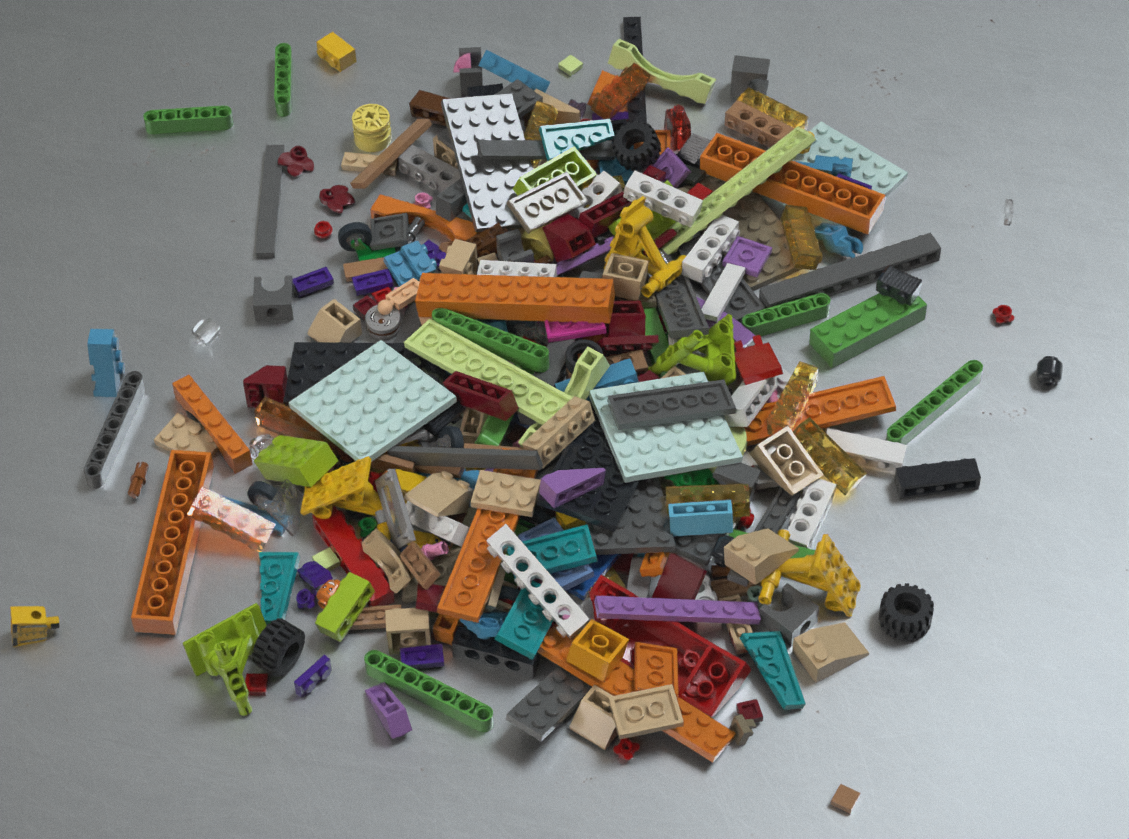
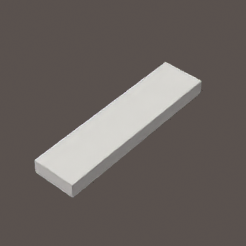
M727 263L701 309L705 319L718 322L745 274V267Z

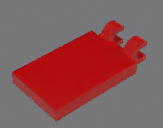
M760 334L752 336L755 344L753 346L744 348L741 340L734 342L736 349L734 352L735 365L745 385L783 374L782 367L769 342L763 344Z

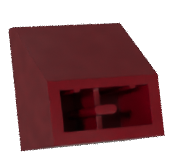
M566 214L542 227L557 262L571 259L596 245L589 227L570 214Z
M614 301L610 324L605 323V337L644 336L646 315L641 301Z
M265 365L243 379L247 407L287 408L284 407L283 403L288 380L286 366Z

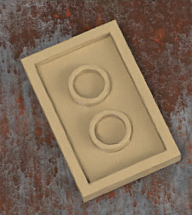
M178 412L154 439L155 445L169 452L171 450L211 452L213 458L219 450L202 424Z
M480 470L471 499V507L532 517L541 480Z
M672 684L609 697V705L619 739L682 727L684 725Z

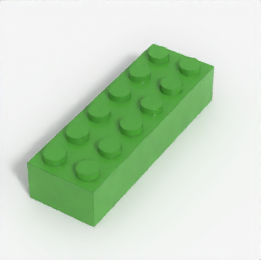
M878 293L811 328L809 344L833 369L925 320L927 304L919 295L912 305L909 306L905 303L900 304L896 299L882 296Z

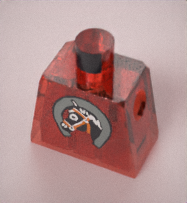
M675 105L673 108L665 111L664 129L671 130L670 143L674 151L680 150L691 136V123L684 107L681 105Z

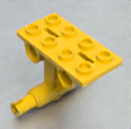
M642 196L638 200L635 199L629 207H625L620 214L621 221L615 228L616 235L610 243L611 249L604 261L606 262V267L611 253L649 261L647 273L652 276L649 278L648 283L642 287L641 293L645 297H650L654 292L663 290L664 287L668 286L682 273V261L686 256L681 255L675 261L671 260L667 264L665 263L646 228V225L652 222L654 216L652 211L644 206L646 197ZM643 248H644V250H645V252H646V254H647L648 257H646V256H644V255L642 254V251H641V250H642Z
M369 456L358 459L351 464L324 474L312 487L305 486L300 513L303 516L312 513L318 518L326 519L331 516L333 506L376 516L375 512L383 510L378 493L373 489L372 484L368 482L372 459ZM390 508V512L396 528L397 515L395 510ZM387 522L377 524V529L391 541Z
M784 529L779 530L777 533L787 541H789L791 536L790 532ZM823 534L822 540L817 543L814 555H806L802 558H789L760 581L762 589L758 600L762 604H771L773 592L778 588L781 576L827 591L825 607L832 611H843L847 617H852L853 610L856 607V598L861 589L860 581L856 578L851 567L848 566L843 555L839 552L828 534Z

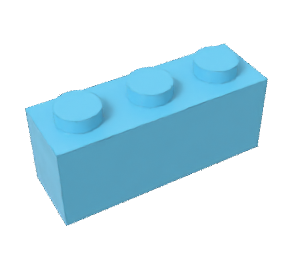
M731 500L668 504L670 534H673V536L733 532Z

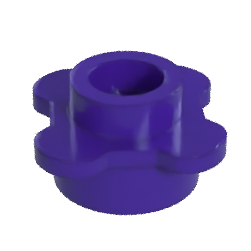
M308 589L300 590L296 596L297 607L299 609L305 607L312 609L315 606L317 591L315 589L311 591Z

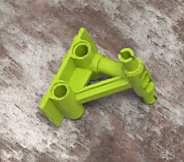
M727 314L709 329V335H703L701 331L694 330L688 337H682L676 343L670 345L648 370L659 376L662 372H667L680 363L704 372L708 382L725 380L726 385H730L736 379L732 315ZM698 350L699 352L706 354V357L703 358L701 356L693 354V352Z
M257 603L182 643L194 674L199 676L207 671L211 676L220 675L224 680L231 700L236 702L238 712L242 716L248 715L245 708H247L249 714L252 712V707L247 698L249 691L242 673L248 655L252 656L257 638L267 626L260 606Z

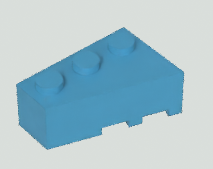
M90 329L87 346L90 365H93L95 374L91 375L92 381H96L95 389L93 390L94 397H116L121 374L125 373L122 351L119 350V338L115 336L114 329Z

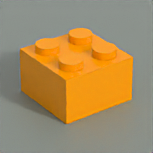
M591 619L572 642L566 661L604 681L623 658L629 639Z

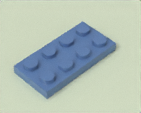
M554 517L519 534L518 538L521 541L564 530ZM588 564L551 573L550 575L566 591L594 577V572Z

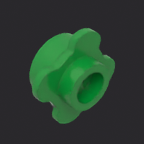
M366 517L358 522L361 537L366 538L377 528V519Z

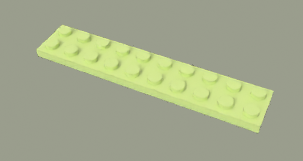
M796 127L706 197L702 202L701 212L692 227L682 225L677 221L669 228L674 229L677 234L659 249L666 255L676 252L679 246L684 242L690 241L694 234L704 230L712 220L721 217L725 210L735 206L739 199L749 195L757 185L766 182L770 175L780 171L784 164L794 160L802 150L808 149L816 140L813 134L800 127Z
M432 319L425 322L404 341L405 348L451 374L458 371L512 390L519 407L517 411L541 425L547 422L573 398Z

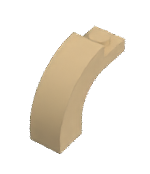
M376 528L362 541L363 551L383 569L388 577L390 589L397 594L409 585L414 575L399 557L401 552Z

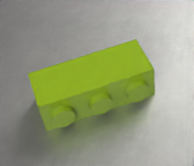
M351 572L341 580L339 588L329 598L328 604L316 618L315 625L320 633L339 642L343 640L375 592L369 581Z

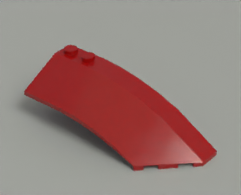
M600 575L589 592L595 621L629 639L624 656L620 660L634 669L635 642L677 648V662L679 658H683L687 649H692L701 656L691 674L685 667H681L678 664V697L711 718L740 689L749 675L751 668L745 661L713 644L677 621L597 618L594 604L596 596L638 597L608 578ZM693 682L699 683L698 686L693 685ZM686 690H688V692L691 694L698 693L699 696L690 697L686 694Z

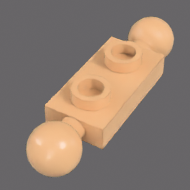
M412 278L388 293L386 300L378 303L379 313L388 315L392 312L393 307L400 310L415 301L420 279L417 281Z

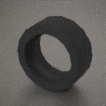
M578 340L567 347L565 352L566 368L571 374H573L576 365L572 358L577 354L583 353L587 347L603 354L601 347L597 343L590 340Z

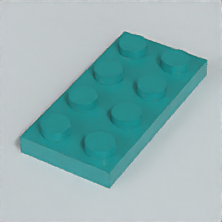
M588 524L521 541L549 574L598 561ZM508 547V555H512L515 549ZM524 562L520 563L517 566V570L524 572L528 569L529 565Z
M531 581L532 587L537 588L541 586L536 581ZM524 588L521 589L495 640L533 660L553 620L549 621L542 613L543 607L540 604L535 605L528 597L529 591ZM549 594L544 600L546 603L551 604L556 601V596Z

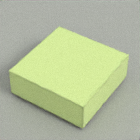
M569 55L558 63V68L572 76L583 68V63Z
M330 547L312 556L313 561H316L329 571L340 566L339 559Z

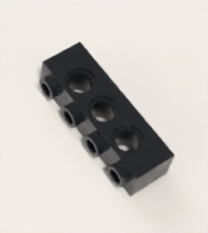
M458 627L452 641V654L455 658L527 678H534L540 663V654L538 652L532 660L495 640V637L481 639L473 631L464 627Z

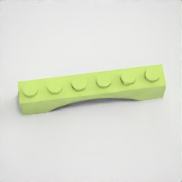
M618 39L613 44L608 64L612 65L615 69L627 71L632 76H639L649 83L658 84L663 89L677 92L678 95L689 97L697 103L705 104L710 99L716 82L715 78L703 73L675 75L664 72L648 62L635 45Z
M587 347L577 360L564 393L571 397L576 396L586 400L590 390L594 389L610 367L604 355ZM537 422L529 426L518 442L521 448H523L522 443L542 426L540 423Z

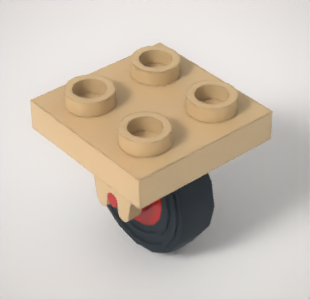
M503 567L499 569L483 613L491 612L494 609L509 612L521 591L517 589L518 586L504 581L506 571Z

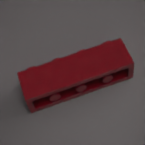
M624 191L580 213L578 220L589 227L593 238L608 231V226L620 217L622 210L632 204V202L623 198Z
M455 371L443 382L444 387L456 396L461 405L507 421L519 409L512 390L458 371Z

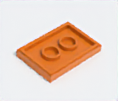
M635 642L634 692L672 684L678 699L677 648Z

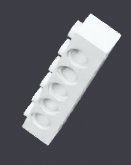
M507 524L486 540L489 553L494 558L498 556L502 560L500 565L508 574L512 572L515 575L516 579L514 581L521 589L526 588L529 591L528 597L535 605L540 604L543 607L542 613L549 621L554 620L558 625L556 629L563 637L568 636L571 640L584 629L590 619ZM506 547L515 549L514 553L510 556L504 555L503 551ZM524 562L529 565L528 569L524 572L517 570V566L520 563ZM539 578L542 580V585L537 588L532 587L531 581ZM553 594L556 596V601L551 604L546 603L545 597ZM562 610H567L570 612V617L562 620L558 617L559 613Z

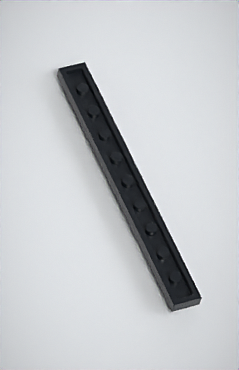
M623 17L624 41L635 45L643 56L641 17ZM626 71L628 122L633 123V121L637 120L638 123L644 121L647 124L644 79L639 76H632Z

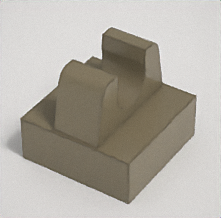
M740 714L734 716L729 729L736 733L734 740L740 746L746 744L749 736L754 734L752 729L757 726L753 719L745 720L743 715Z

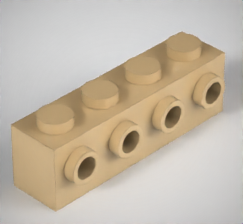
M574 396L522 443L523 449L538 451L543 463L542 468H544L595 421L590 401Z

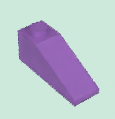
M604 468L557 470L541 478L539 493L553 508H556L603 485L606 470Z
M385 682L365 690L381 723L392 739L402 737L407 732L412 731L406 708Z

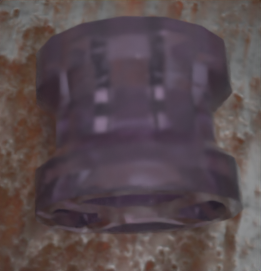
M571 99L568 105L580 111V120H582L586 111V103H578L576 100Z

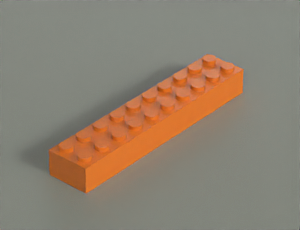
M716 133L700 156V169L706 171L707 175L727 182L762 155L765 150ZM795 161L787 162L780 171L773 173L767 178L766 182L757 185L753 189L755 193L869 235L884 211L886 196Z
M422 273L415 303L418 317H432L433 310L446 308L472 319L548 320L550 322L583 321L610 324L615 291L613 279Z
M171 450L131 615L134 632L176 635L214 469L211 452Z

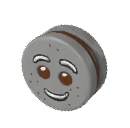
M378 305L373 306L365 315L367 333L372 338L382 341L396 337L401 325L399 311L393 307L390 314L383 315L379 313Z

